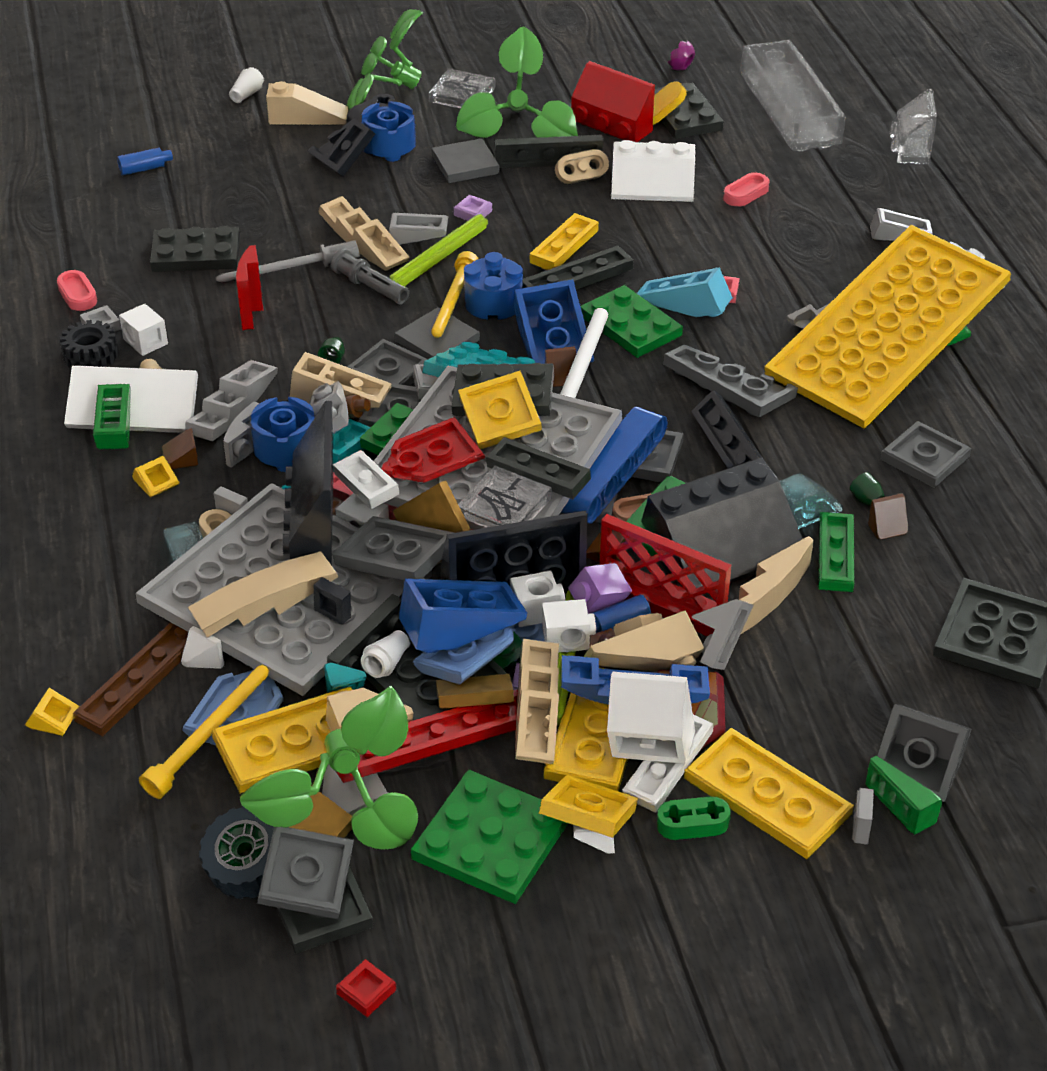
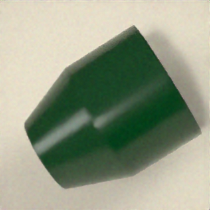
M338 337L326 339L318 350L317 355L339 364L345 354L344 343Z
M869 472L862 473L855 478L849 488L860 502L871 506L872 500L885 497L880 483Z

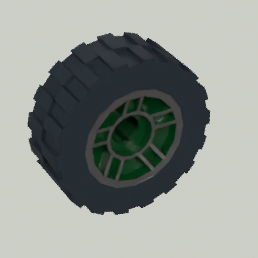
M243 806L238 809L232 808L224 815L220 814L215 818L216 821L205 830L206 834L204 838H201L200 842L201 851H199V858L203 863L201 865L216 888H220L223 894L227 896L233 895L237 899H243V897H250L251 899L258 897L257 895L260 892L274 827L261 821ZM247 850L248 852H250V854L244 856L243 852Z

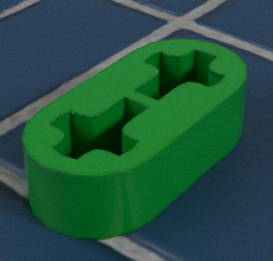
M718 797L667 801L660 805L658 809L657 830L663 837L671 840L721 835L729 827L730 807L727 802ZM709 813L714 814V817L718 819H711ZM670 817H676L679 823H673Z

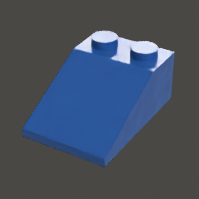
M574 280L516 289L513 308L519 332L529 358L535 360V363L545 364V350L575 346L577 354L586 332V326ZM592 356L590 362H594V356Z
M405 579L399 619L415 648L426 653L456 649L527 618V611L507 582Z

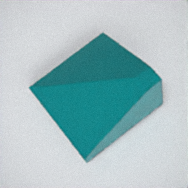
M331 662L324 664L327 693L351 686L352 690L362 688L367 677L365 671Z

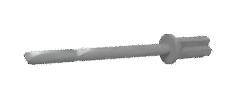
M356 240L324 247L322 244L320 245L321 252L260 265L259 274L323 261L324 266L328 267L333 256L340 249L348 250L351 256L355 258L359 257V249ZM237 271L221 274L216 277V280L218 282L236 280Z

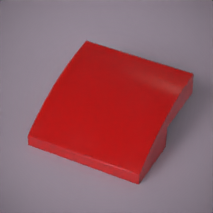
M256 245L249 246L243 253L236 272L242 330L254 329L252 312L263 310Z

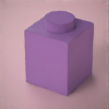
M616 563L584 567L568 587L574 600L585 599L588 614L622 602L632 592Z

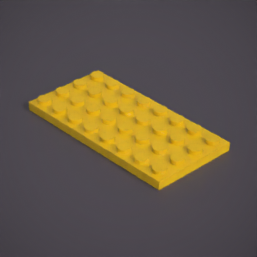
M910 225L764 367L765 375L773 377L775 381L784 386L788 383L798 388L797 393L865 429L1010 281L1011 272Z

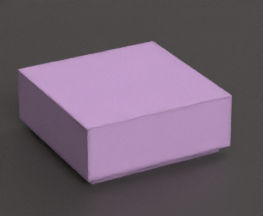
M468 195L454 207V216L467 221L477 214H482L485 218L492 212L491 202L472 195Z

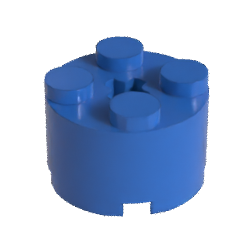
M388 102V106L380 107V104L376 103L364 109L362 112V124L375 133V136L364 149L365 153L385 157L387 161L394 162L400 160L401 155L415 148V117L411 107L399 102Z
M490 252L485 255V258L478 259L464 267V299L469 313L481 319H488V315H498V320L515 315L513 308L514 293L516 289L523 288V268L512 260L503 258L502 254L498 252Z
M277 397L265 400L258 404L251 414V433L255 456L263 463L275 466L281 472H286V466H292L293 452L315 418L312 406L296 397H288V401L278 402Z

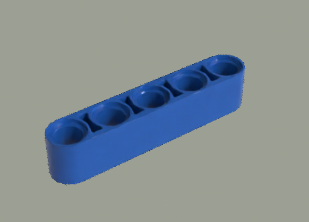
M634 407L621 421L591 466V480L574 499L568 500L560 513L568 514L586 511L587 523L594 522L662 440L667 429V417L640 407Z

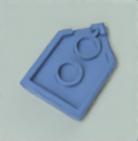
M513 625L453 650H439L436 653L423 652L413 663L423 674L460 685L510 646L513 642Z
M253 670L233 676V673L217 677L183 726V731L190 736ZM267 677L221 726L278 709L283 701V696L274 680ZM211 735L206 742L216 745Z

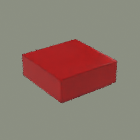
M365 959L336 985L337 994L368 1017L396 991V982Z

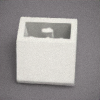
M612 672L607 725L612 757L686 764L695 733L687 677Z

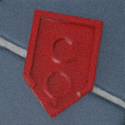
M453 417L395 440L391 448V455L388 461L383 463L381 469L392 478L426 483L482 460L485 456L458 420Z

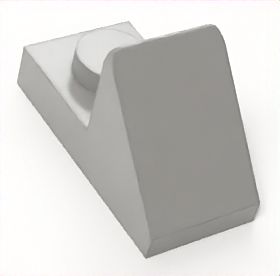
M735 599L691 617L715 629L713 634H710L703 643L704 649L702 651L701 663L714 669H725L754 606L753 604Z

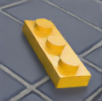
M574 213L530 253V263L545 270L561 266L598 232L599 221Z

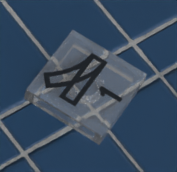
M448 69L429 91V102L462 108L466 100L472 95L481 92L491 93L495 88V78Z
M494 466L458 505L466 520L485 528L533 520L552 499V488Z

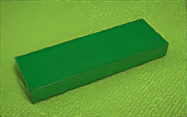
M820 512L819 590L853 592V514Z

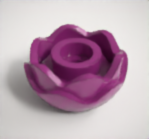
M681 41L679 43V47L671 52V60L668 61V64L672 66L671 69L685 70L691 64L695 57L693 45L689 41Z

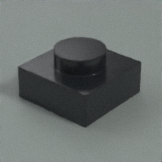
M324 577L320 578L313 585L314 610L343 625L351 618V592Z

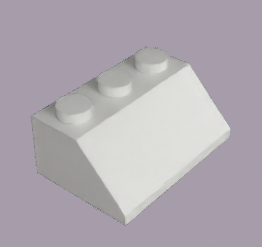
M630 140L614 142L611 199L693 202L695 144H687L685 142L669 144L657 141L639 143Z

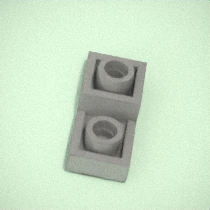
M337 381L332 385L325 383L315 389L310 402L314 415H317L325 401H332L333 433L346 427L349 420L348 408L340 382Z
M255 401L248 405L233 420L225 434L223 442L226 464L231 468L253 452L251 414L253 409L259 404Z

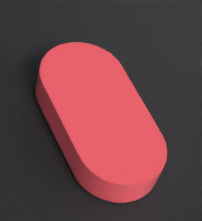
M749 173L724 188L723 199L731 206H745L768 192L769 178L761 173Z
M69 270L58 276V290L71 309L85 311L97 304L96 291L83 272Z

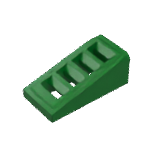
M130 384L98 385L93 436L98 449H124L129 447ZM122 397L121 400L105 401V398ZM105 422H119V423H109V424H105Z
M878 756L870 759L865 785L869 789L874 790V794L911 833L915 835L938 821L942 805V799Z

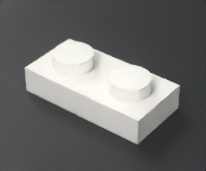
M362 450L333 464L334 474L370 509L399 495L398 484Z

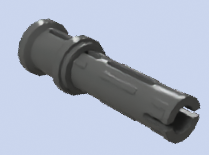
M340 249L333 256L331 270L334 273L346 275L354 284L363 283L395 301L398 305H402L407 301L410 293L408 288L373 270L366 260L351 256V253L346 249Z

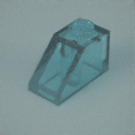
M801 473L780 480L798 529L819 521L820 512L839 513L843 511V505L829 491Z

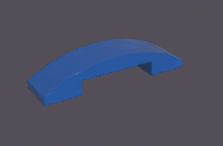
M562 655L561 687L573 694L595 702L609 705L612 672L687 677L691 704L707 700L710 696L708 667L671 664L669 674L601 669L599 668V658Z

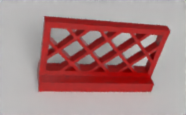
M606 514L601 520L600 565L612 563L618 565L632 589V592L625 600L641 594L647 599L651 613H659L663 618L686 610L696 632L705 636L713 634L714 628L691 617L728 602L732 565ZM612 530L621 533L626 542L620 543L612 533ZM644 542L651 545L657 554L651 556L641 543ZM632 548L641 561L635 563L626 549ZM616 554L621 562L611 558V555ZM675 555L682 558L688 567L682 569L672 556ZM662 560L672 573L665 575L656 562ZM647 567L651 574L640 570V568ZM707 568L719 573V580L713 582L704 569ZM694 573L703 586L696 588L687 575ZM677 579L682 587L671 583V581ZM709 593L713 600L702 596V594Z

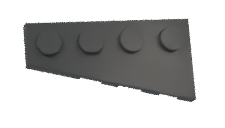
M682 345L666 353L664 356L663 365L674 370L678 375L689 378L704 389L715 390L725 401L732 402L745 409L747 413L757 417L767 414L797 396L798 388L790 383L786 385V388L774 384V378L762 374L760 378L745 373L746 367L735 363L720 364L719 357L687 345Z

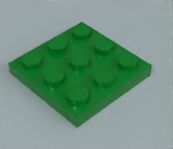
M468 769L412 847L411 859L516 904L568 823L539 814L542 799Z

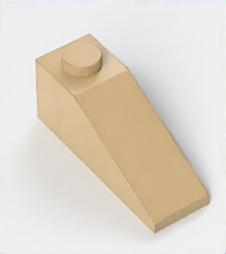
M286 82L269 83L266 96L269 124L345 125L347 123L348 106L297 84H287Z
M305 352L292 371L290 397L302 399L310 404L312 393L315 389L325 383L332 385L339 381L345 396L359 395L362 399H369L371 408H379L390 391L392 384Z
M685 610L591 645L584 657L599 658V666L656 672L658 670H670L671 664L694 666L697 663L696 658L703 651L704 646Z

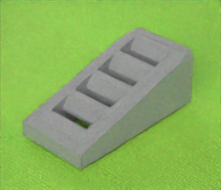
M877 208L870 224L871 235L874 240H896L910 225L932 235L933 233L929 220L882 208Z
M392 213L389 232L399 245L444 237L447 232L448 216Z

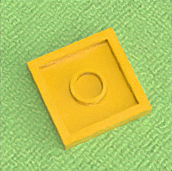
M521 370L458 390L459 398L480 450L497 445L504 437L512 440L542 430L539 416Z
M566 775L542 799L539 814L613 838L634 814L638 798Z

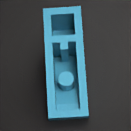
M720 268L646 281L637 292L638 295L656 307L693 317H716L725 311V307L733 298Z

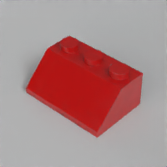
M589 61L571 96V109L575 120L578 123L617 138L639 142L653 131L655 84Z

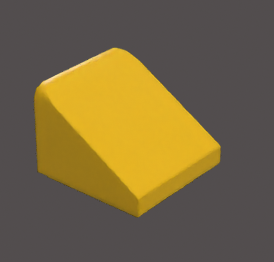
M164 456L135 468L132 475L134 481L150 498L180 483Z
M48 688L25 723V726L63 736L74 719L73 712L80 706Z

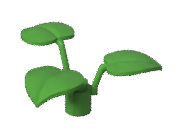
M411 9L404 11L391 32L390 49L394 50L402 62L397 61L393 64L381 57L386 48L387 40L382 36L375 40L362 66L361 73L365 77L358 80L347 101L348 111L352 107L364 102L373 80L394 83L398 86L403 84L410 89L415 88L422 72L412 66L413 63L403 55L397 46L411 25L423 12ZM380 61L392 68L391 75L394 77L373 75L371 72L374 70L377 62Z
M520 27L505 39L499 50V60L503 68L510 73L518 72L516 90L509 93L506 103L496 106L495 99L490 93L481 92L472 95L460 109L457 118V129L481 138L493 136L499 131L503 122L502 115L498 110L509 107L513 112L527 110L538 115L532 122V131L537 138L578 136L574 113L566 103L550 101L543 106L542 112L528 105V97L521 90L523 72L530 75L537 73L543 62V52L536 36L526 27Z
M389 686L377 696L358 704L346 714L341 723V729L331 731L324 740L326 753L320 755L321 763L312 786L311 778L306 771L299 769L282 770L267 776L246 790L240 797L242 806L261 821L273 827L294 826L311 814L313 801L310 796L319 792L327 766L330 765L333 770L341 774L352 773L363 801L367 806L355 812L351 818L352 830L360 842L375 849H392L402 846L408 840H411L418 822V812L414 802L408 796L400 793H387L381 795L373 802L357 767L360 762V755L365 754L368 750L376 756H387L399 749L404 743L408 733V718L398 693L392 686Z

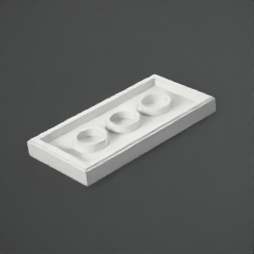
M72 366L64 424L67 428L94 429L98 385L130 384V431L182 433L185 431V422L194 416L198 373L195 370ZM122 397L105 398V401L121 400ZM105 422V424H109V423H119V422Z

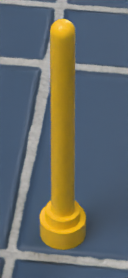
M461 252L455 261L454 268L457 273L431 330V334L435 338L443 335L463 289L464 267L478 260V257L472 252Z
M264 665L257 666L163 764H157L155 767L150 766L139 777V783L143 789L152 797L161 799L172 788L174 774L212 735V729L220 727L268 677L269 669Z

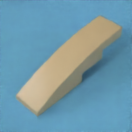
M343 196L320 205L319 214L346 242L356 240L359 253L370 262L386 271L409 261L408 254L378 219L371 221L360 207L353 209Z
M808 536L758 563L756 578L740 586L739 600L754 605L741 634L755 626L778 607L797 586L810 566L813 539Z
M320 551L254 572L220 588L188 608L208 638L237 619L245 626L272 608L280 615L313 594V585L320 578L324 577L332 582L339 576Z
M523 639L516 714L515 759L547 764L554 763L559 694L557 693L559 668H557L558 643Z

